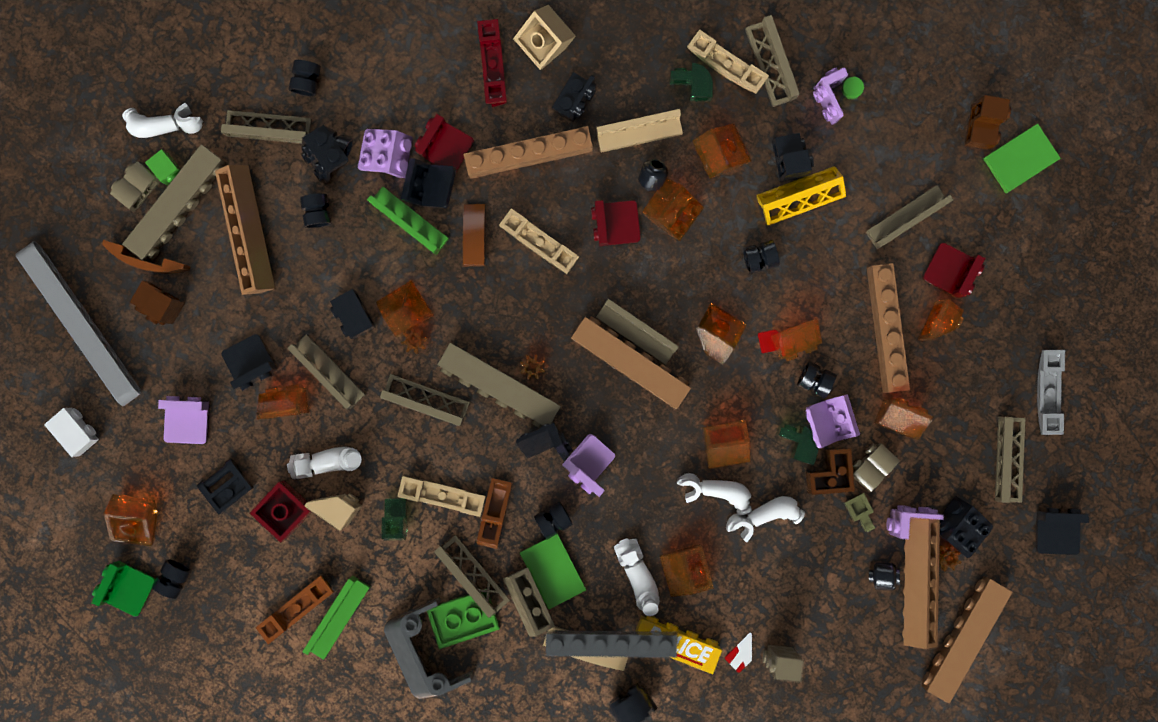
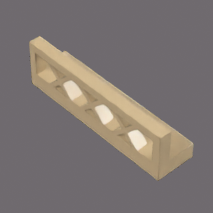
M680 109L597 127L596 133L601 153L682 135Z

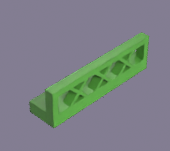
M383 186L374 197L370 195L367 199L374 207L435 255L439 253L449 240L448 237Z
M351 576L302 652L306 655L312 652L324 660L371 586L357 577Z

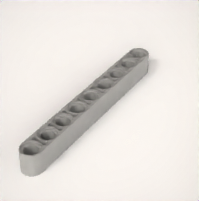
M33 241L16 253L17 259L115 400L121 406H125L142 394L137 383L42 247Z

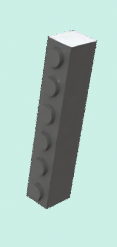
M549 630L546 633V656L677 658V632Z

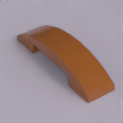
M106 240L102 242V245L119 260L146 271L174 274L189 271L191 267L165 258L162 266L129 257L130 250L125 246Z
M321 575L255 628L267 644H270L334 593V590Z

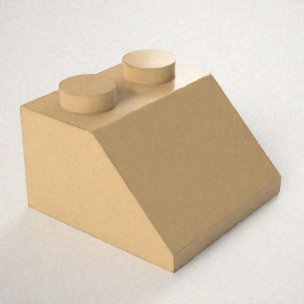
M546 5L532 13L513 39L541 70L561 54L576 36L549 5Z
M349 493L348 495L340 494L307 502L305 507L341 531L349 526L362 505L358 503L360 500L356 496Z

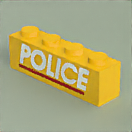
M641 615L635 631L677 632V658L672 659L710 674L714 673L722 652L717 641L706 638L705 641L698 638L699 635L695 632L687 630L685 633L678 630L679 627L667 622L664 625L659 623V619L654 616L644 617Z

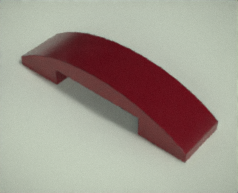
M498 19L477 21L486 104L507 102Z

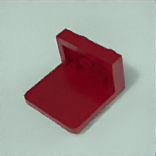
M436 114L434 118L431 117L425 127L427 131L424 136H420L417 139L415 151L419 156L434 165L453 166L457 172L464 160V154L469 152L474 140L469 135L446 123L443 117Z
M603 200L595 201V207H591L592 220L597 222V228H593L594 241H598L599 246L637 243L640 241L636 201L604 203Z
M941 243L938 245L923 275V280L957 298L965 297L972 293L975 287L973 282L976 276H980L985 267L983 263L986 258L980 255L971 257L946 243Z

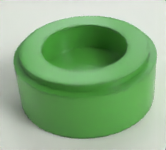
M857 77L846 79L842 85V93L848 99L858 98L864 90L862 80Z

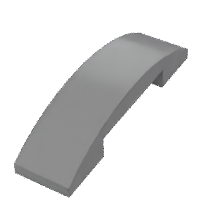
M1042 350L1037 382V407L1042 435H1064V413H1061L1062 371H1065V350Z

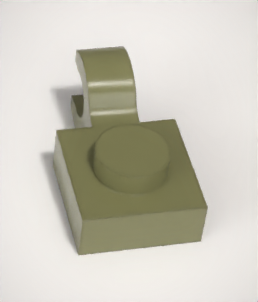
M864 493L844 502L852 520L855 522L860 519L865 532L875 529L868 516L874 511Z

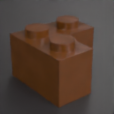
M984 95L972 104L965 146L990 150L999 143L1001 138V132H998L999 126L1007 121L1011 115L1010 99Z
M143 280L130 300V303L136 306L134 308L136 311L147 315V320L161 325H165V323L173 325L185 302L161 288Z
M851 448L825 449L827 470L806 472L807 493L811 495L855 492Z

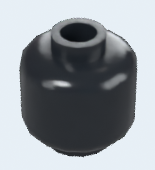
M658 159L646 161L638 176L639 183L647 191L662 189L669 174L668 168L664 162Z
M877 562L874 564L873 570L869 569V582H873L876 590L893 591L897 585H900V568H896L894 563Z

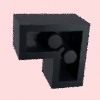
M800 133L774 138L772 146L780 183L806 177L812 171V167H814L813 156L809 155L808 149L806 150L805 140L801 138Z

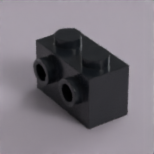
M351 289L330 301L332 304L330 310L336 319L339 318L343 324L340 328L345 337L349 336L350 339H356L376 328L356 290Z

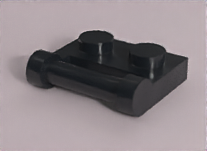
M231 458L225 462L226 465L207 480L197 484V488L218 515L222 514L254 488L238 468L236 462ZM231 471L234 476L212 493L210 487Z

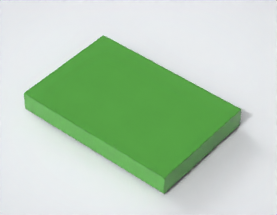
M1038 123L983 158L1005 193L1010 192L1061 159Z
M558 534L520 552L548 610L586 591Z
M482 592V594L486 597L487 592ZM469 594L440 603L438 606L427 611L439 649L500 629L496 614L488 618Z

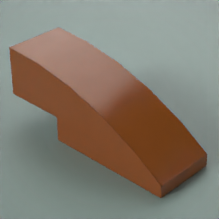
M464 204L463 266H485V204Z
M491 479L477 537V545L494 549L498 548L512 487L511 482Z

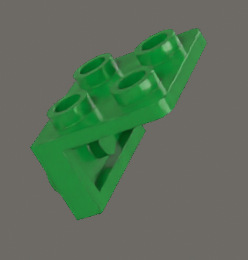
M121 561L108 564L102 572L103 579L101 583L95 587L92 593L94 598L91 603L97 606L107 603L132 616L140 615L152 591L155 578Z

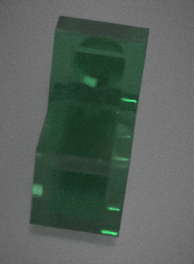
M692 63L690 71H687L686 68H675L674 71L670 72L669 84L690 85V101L711 102L713 97V80L711 74L704 66Z
M785 425L784 428L778 427L777 436L795 441L790 458L814 465L819 448L813 440L812 430L805 426H800L799 432L796 433L797 428L789 425Z
M385 499L381 539L383 541L406 540L408 531L407 499Z

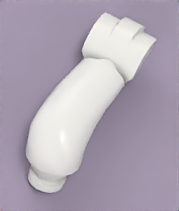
M186 103L176 109L174 117L173 115L146 117L145 115H140L135 108L127 109L122 115L127 123V131L138 138L166 134L179 130V127L185 133L193 134L202 128L203 122L201 117H187L192 112Z
M336 447L312 454V460H310L309 453L291 455L287 468L292 479L313 477L312 470H314L315 475L331 471L356 470L360 466L362 458L360 453L354 448Z
M686 473L677 480V484L681 486L690 485L695 488L692 492L685 494L687 503L696 500L700 493H703L706 496L728 500L730 504L737 508L736 512L738 515H745L752 511L751 506H749L751 493L741 483L722 480H702L700 482L699 478L691 473Z
M781 496L747 514L748 517L738 515L737 513L733 514L727 521L726 530L728 532L735 531L739 527L745 526L740 535L745 542H748L753 535L754 525L757 527L778 518L783 520L788 518L793 523L798 524L804 518L805 512L799 509L795 499Z
M623 539L614 546L619 563L624 567L630 580L638 608L645 615L653 616L658 612L660 602L658 588L643 560H641L643 554L637 539Z

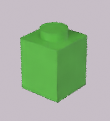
M162 149L145 162L159 181L167 186L181 170L169 153Z

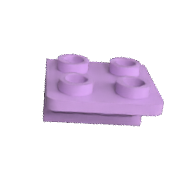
M845 67L840 70L834 68L826 72V76L822 77L813 88L814 98L818 103H821L824 109L822 110L823 116L827 122L830 121L831 125L837 123L843 117V112L831 89L840 85L848 76Z
M366 129L358 169L362 171L384 172L398 178H405L413 137L397 130Z
M848 394L826 399L806 408V417L810 422L813 440L818 448L860 435Z
M166 396V400H159L158 409H165V442L205 444L207 442L209 402H201V397H188V401H180L178 396Z
M589 434L562 465L570 472L568 477L578 484L581 481L583 483L581 487L587 493L591 494L594 492L600 497L605 490L595 480L612 462L615 454L593 434Z
M897 505V509H890V518H887L886 527L890 535L901 539H909L910 517L944 519V515L939 514L938 510L929 507H918L917 511L916 508H911L910 506Z

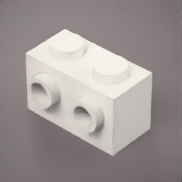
M63 408L44 425L71 457L81 456L99 439L95 435L96 431L94 428L85 424L82 420V414L77 409Z

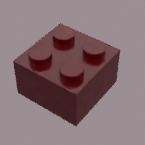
M283 480L278 482L249 514L281 543L290 537L312 511L305 507L307 501Z

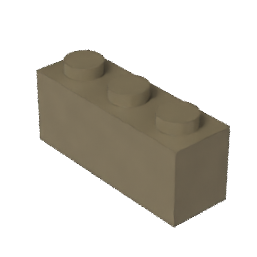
M528 568L521 569L503 578L529 637L538 636L555 627Z
M767 644V650L763 651L762 662L765 663L773 678L801 682L803 659L793 647Z

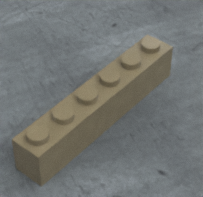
M201 144L122 245L144 261L150 262V260H154L159 255L161 246L170 241L173 236L172 232L176 227H180L185 222L187 213L197 207L202 194H206L211 189V183L216 178L215 171L225 167L227 163Z
M449 343L437 364L442 367L440 370L442 373L449 377L452 374L460 378L458 382L467 387H470V385L477 387V393L486 398L491 395L497 399L495 403L505 409L507 406L515 409L514 414L523 419L526 416L533 420L532 424L538 428L545 424H551L561 407L452 343Z

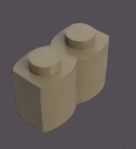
M138 161L131 163L126 168V174L121 180L118 179L113 183L110 192L113 197L133 212L143 204L147 196L160 183L155 174Z
M882 443L871 444L865 450L866 456L862 460L857 459L853 463L854 479L870 492L900 462Z

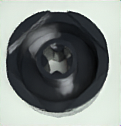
M636 683L627 690V695L624 697L618 695L610 701L608 711L615 722H642L650 716L648 713L650 709H653L655 712L658 707L644 685L639 686Z

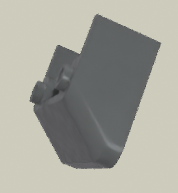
M440 597L390 619L384 627L387 640L410 691L418 699L443 695L471 682L474 677L473 670L450 681L441 673L429 676L412 637L417 635L422 628L419 614L438 606L441 602Z

